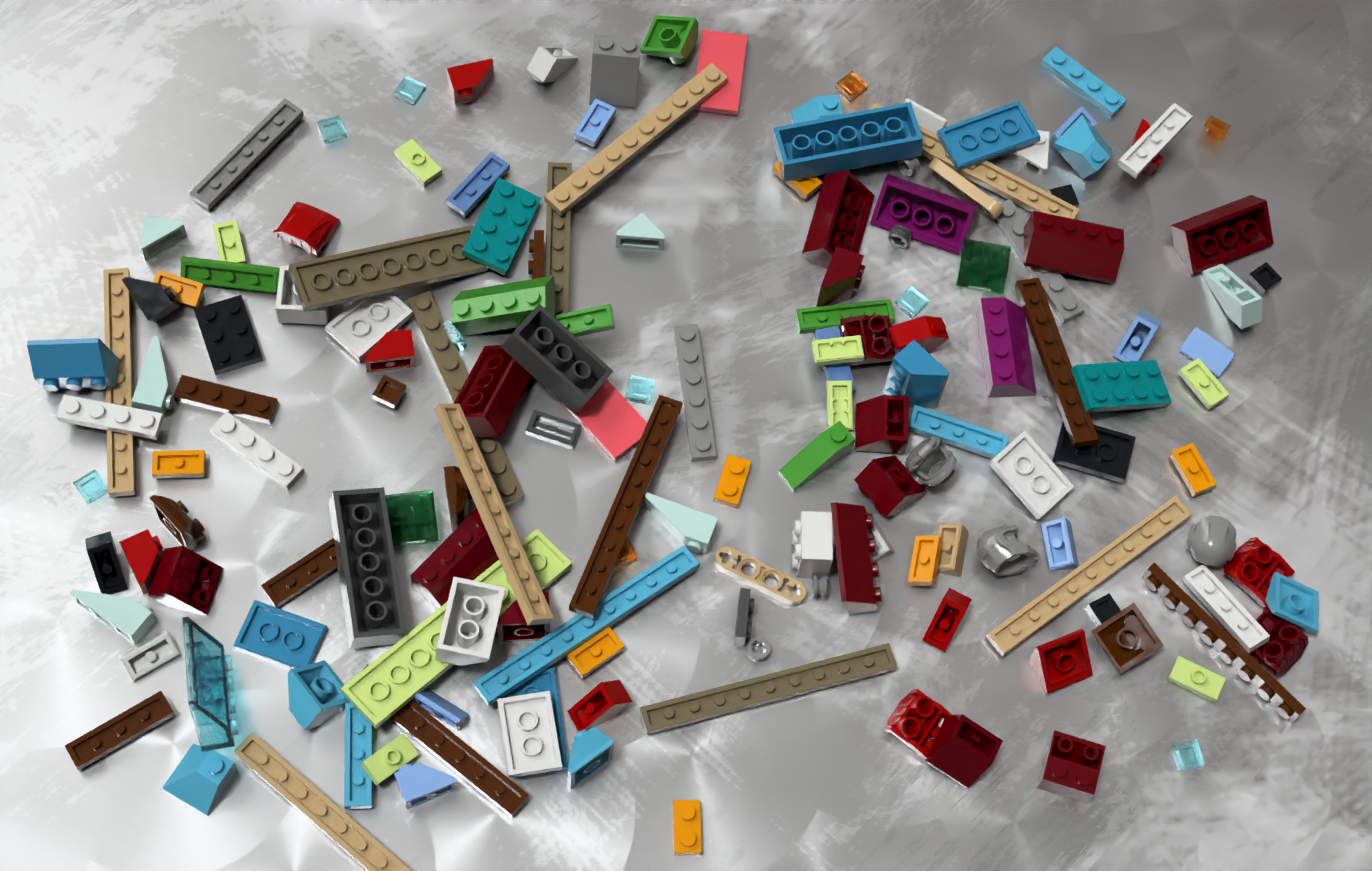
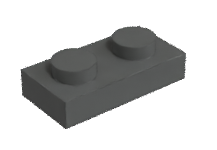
M740 588L734 636V645L744 646L745 639L751 638L752 623L748 622V614H753L755 600L750 598L751 589Z

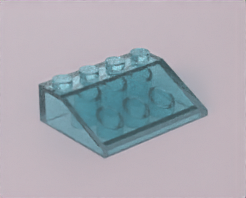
M182 617L188 703L201 750L204 752L235 746L234 735H238L239 732L237 719H232V714L237 713L235 698L230 697V692L235 691L233 676L228 675V671L233 670L231 655H226L223 644L189 617Z

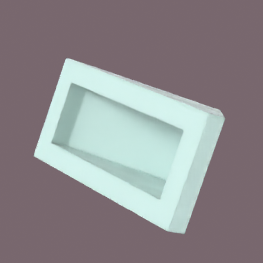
M642 212L617 230L616 247L663 251L665 235Z
M147 216L139 243L144 260H148L186 238L187 234L184 224L178 220Z

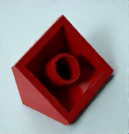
M1083 629L1037 646L1029 658L1047 694L1093 675Z

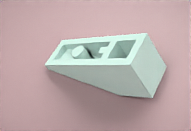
M1224 264L1202 271V276L1224 312L1239 328L1243 329L1262 322L1263 298Z
M153 336L132 398V404L134 408L163 413L165 418L167 410H171L173 406L174 396L171 394L159 337Z
M647 492L644 507L688 550L706 554L715 533L718 518Z
M75 589L70 592L72 599L77 605L134 645L140 641L156 622L152 613V607L142 600L138 603L130 597Z

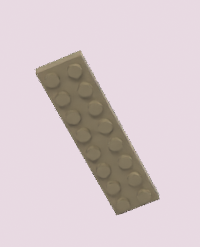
M473 225L297 262L290 264L288 269L305 312L488 271L489 268L461 255L474 228Z

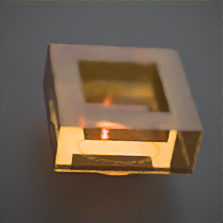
M853 71L835 84V89L850 103L866 92L868 85Z
M1211 115L1204 125L1208 128L1207 132L1216 137H1220V135L1225 137L1231 125Z
M627 537L614 570L638 561V556L629 537Z

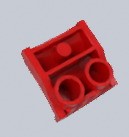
M296 202L280 226L273 231V236L277 239L280 237L287 245H298L306 253L317 255L322 247L331 239L340 224V219L311 205Z
M1257 537L1250 538L1235 551L1232 560L1224 565V575L1229 576L1263 608L1265 606L1268 607L1265 599L1273 574L1277 572L1289 577L1295 573L1280 554L1273 551Z
M913 689L899 702L887 719L885 730L895 735L918 756L926 760L946 715L952 714L919 689Z

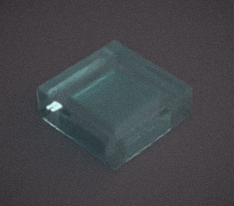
M405 75L394 91V97L415 106L425 92L426 85Z
M339 115L317 121V126L325 145L347 138V132Z
M910 286L895 301L894 305L914 319L928 304L929 300Z
M447 320L442 323L456 349L460 352L467 348L462 335L452 324V321Z
M630 375L625 399L649 405L654 380Z
M95 469L73 482L87 505L108 493L107 485Z
M1197 740L1173 744L1170 747L1178 772L1201 768L1205 765Z

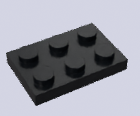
M242 295L194 309L215 375L263 361Z
M1062 420L1052 462L1124 483L1136 437L1094 425L1099 439L1095 445L1073 448Z

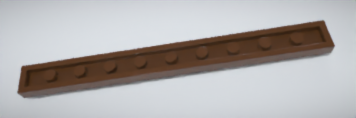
M659 395L569 604V611L591 619L594 618L681 412L683 402Z

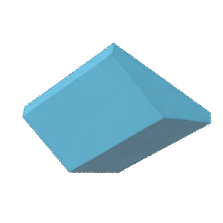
M1275 572L1265 599L1272 614L1316 634L1319 631L1318 591Z

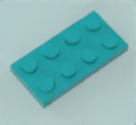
M498 178L461 255L505 276L542 198Z
M1156 360L1078 364L1071 369L1086 413L1167 407L1172 403Z

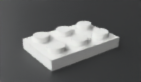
M390 292L354 301L327 324L325 330L360 362L386 332H392L407 322L413 316V311Z
M1025 430L988 462L990 467L1037 520L1074 487Z
M550 691L497 699L509 778L562 770Z

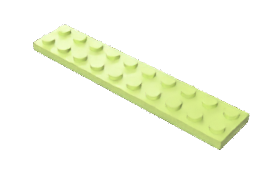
M538 529L521 541L542 591L572 567V562ZM500 560L473 580L505 587L499 617L516 600ZM447 602L341 687V693L375 729L411 701L416 693L422 692L454 665L435 660Z

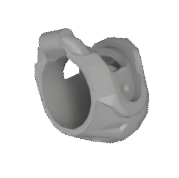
M931 436L923 440L912 450L906 458L905 465L910 477L919 485L935 486L939 483L944 485L954 475L957 459L953 452L943 445L941 438Z
M1212 515L1205 517L1189 528L1186 549L1190 550L1191 555L1196 561L1217 567L1226 561L1232 560L1236 550V529L1229 520L1223 517Z
M1003 525L988 530L977 541L978 559L987 569L998 576L1018 574L1025 569L1033 568L1040 559V554L1032 549L1030 545L1017 542L1019 529L1016 525ZM1020 555V556H1019L1017 559H1015V560L1007 561V560L1010 559L1011 557Z

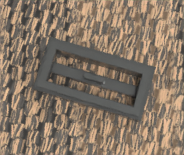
M534 410L526 428V435L573 450L574 443L581 430V425ZM536 419L572 430L573 433L558 429V427L537 422Z

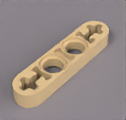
M934 158L928 164L927 168L932 174L968 201L976 204L979 209L993 219H997L1004 211L998 202L938 158Z
M721 547L716 551L714 565L719 571L787 605L798 606L804 601L806 587L800 581L731 547ZM729 555L730 561H727L726 564L722 563V558ZM737 560H740L738 568L735 570L734 566L737 564ZM745 565H751L755 568L756 573L752 576H745L741 569ZM769 576L775 577L779 584L773 588L768 587L764 583L765 578ZM784 582L786 583V586L783 590V593H781L779 591L781 590L782 584ZM794 589L799 590L798 595L794 598L790 597V591Z

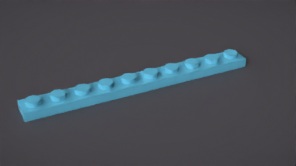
M683 545L602 598L593 619L577 614L473 682L474 688L488 706L492 705L497 699L503 698L607 627L612 626L697 570L700 563Z

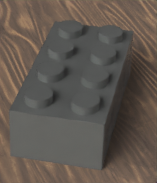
M540 304L500 346L574 414L587 403L613 372L611 368Z

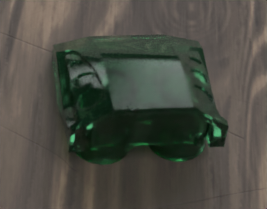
M964 238L956 285L1003 294L1011 246Z
M433 490L385 495L393 546L439 541Z

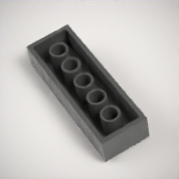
M384 487L333 491L329 500V510L349 648L396 644L406 635V627Z

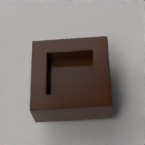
M384 375L373 392L372 397L374 400L395 409L407 388L405 384Z

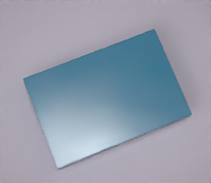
M254 600L233 647L252 656L294 669L313 663L328 628L327 625Z

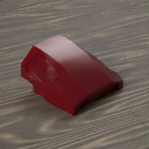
M861 315L840 319L843 337L860 335L864 353V361L848 362L847 365L892 361L896 353L889 331L891 327L889 315Z
M1265 606L1262 609L1263 613L1256 621L1270 635V639L1267 643L1249 654L1272 670L1275 676L1286 674L1302 657L1309 643L1308 636L1299 631L1289 621L1272 614L1271 610Z

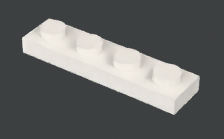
M1173 103L1119 159L1117 165L1136 179L1183 130L1193 116L1176 103Z
M64 394L56 418L61 422L157 440L164 416L163 413Z
M227 411L210 428L214 436L287 490L304 473L303 467Z
M1204 564L1184 575L1183 582L1248 653L1269 641L1270 635Z

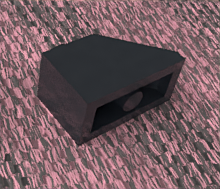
M128 277L122 279L148 321L158 322L180 306L176 300L178 295L171 286L167 287L163 284Z
M111 531L86 538V550L100 592L110 594L127 589V583Z

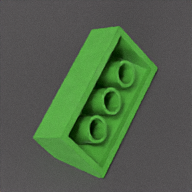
M554 276L461 291L452 301V324L462 336L519 327L539 304L555 317Z

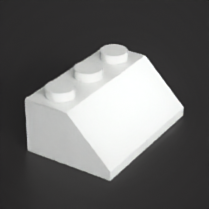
M453 577L436 648V661L460 666L489 661L505 587Z

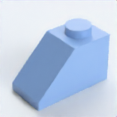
M1141 310L1136 315L1113 356L1123 362L1139 361L1162 321Z
M421 763L403 765L398 769V772L394 773L406 809L457 790L455 777Z

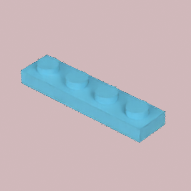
M1057 46L1041 61V66L1110 118L1127 101V99Z
M917 405L914 407L908 431L926 437L935 436L941 438L942 442L991 459L1006 447L1009 436Z
M345 703L344 807L345 809L372 808V780L360 764L372 756V724L352 703Z

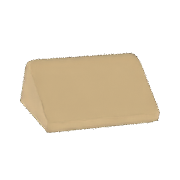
M939 524L937 536H940L943 542L938 573L961 576L969 534L963 524Z

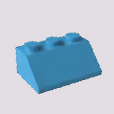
M99 338L31 340L27 342L33 377L47 391H57L58 389L66 388L75 391L82 388L103 390L105 387H115L120 359Z
M913 340L893 357L883 391L885 395L909 396V408H914L917 405L923 408L935 409L940 402L950 372Z

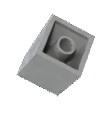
M595 34L589 105H592L594 100L598 99L613 107L636 109L641 52L640 38Z

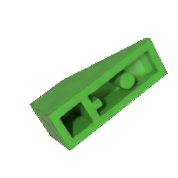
M839 421L819 434L785 464L778 473L794 491L852 452L855 438Z

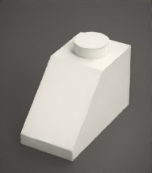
M562 45L539 46L526 69L533 74V79L540 83L554 82L577 61L578 57Z

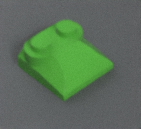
M655 15L641 46V53L667 57L673 64L684 63L690 57L698 39L699 23L696 17Z

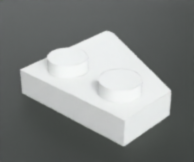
M1037 130L1041 136L1039 142L1007 154L1017 157L1024 164H1027V162L1039 168L1038 172L1046 174L1050 132Z

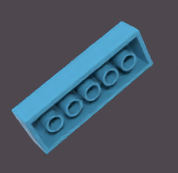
M911 102L773 128V145L784 182L918 157L922 153L923 138Z

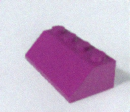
M888 174L884 180L870 223L891 231L895 225H902L912 232L913 239L960 254L977 205Z
M1005 297L981 298L976 310V318L988 398L1036 396L1023 308Z

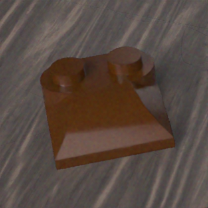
M448 466L444 467V478L453 532L467 518L469 511L468 499H471L472 496L460 468Z
M151 496L150 501L157 519L181 545L192 551L198 547V542L204 538L202 532L205 528L196 518L192 520L187 515L189 511L180 500L175 502L163 496Z
M1132 603L1091 631L1120 674L1147 657L1155 655L1159 649L1164 647L1135 603Z

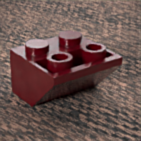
M881 395L857 403L855 411V450L904 454L908 444L909 396Z
M183 545L165 548L148 596L168 607L207 615L223 567Z
M963 714L946 715L925 762L963 787L969 788L993 764L1003 740Z
M1054 730L1042 763L1037 788L1088 804L1095 794L1106 746Z

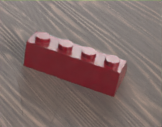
M847 169L824 176L802 254L816 266L827 269L836 246L859 253L875 196Z
M1253 195L1171 225L1174 247L1192 275L1274 244L1267 200Z
M1033 211L1024 226V266L1112 284L1115 283L1124 252V229Z
M501 345L484 346L453 403L460 404L473 435L479 438L500 436L532 376L500 347Z
M831 503L841 602L849 615L879 611L878 602H883L881 587H876V578L880 577L878 562L873 561V553H877L875 538H871L870 529H874L872 513L868 514L865 506Z
M477 508L410 575L412 587L438 609L448 601L453 577L474 580L499 560Z

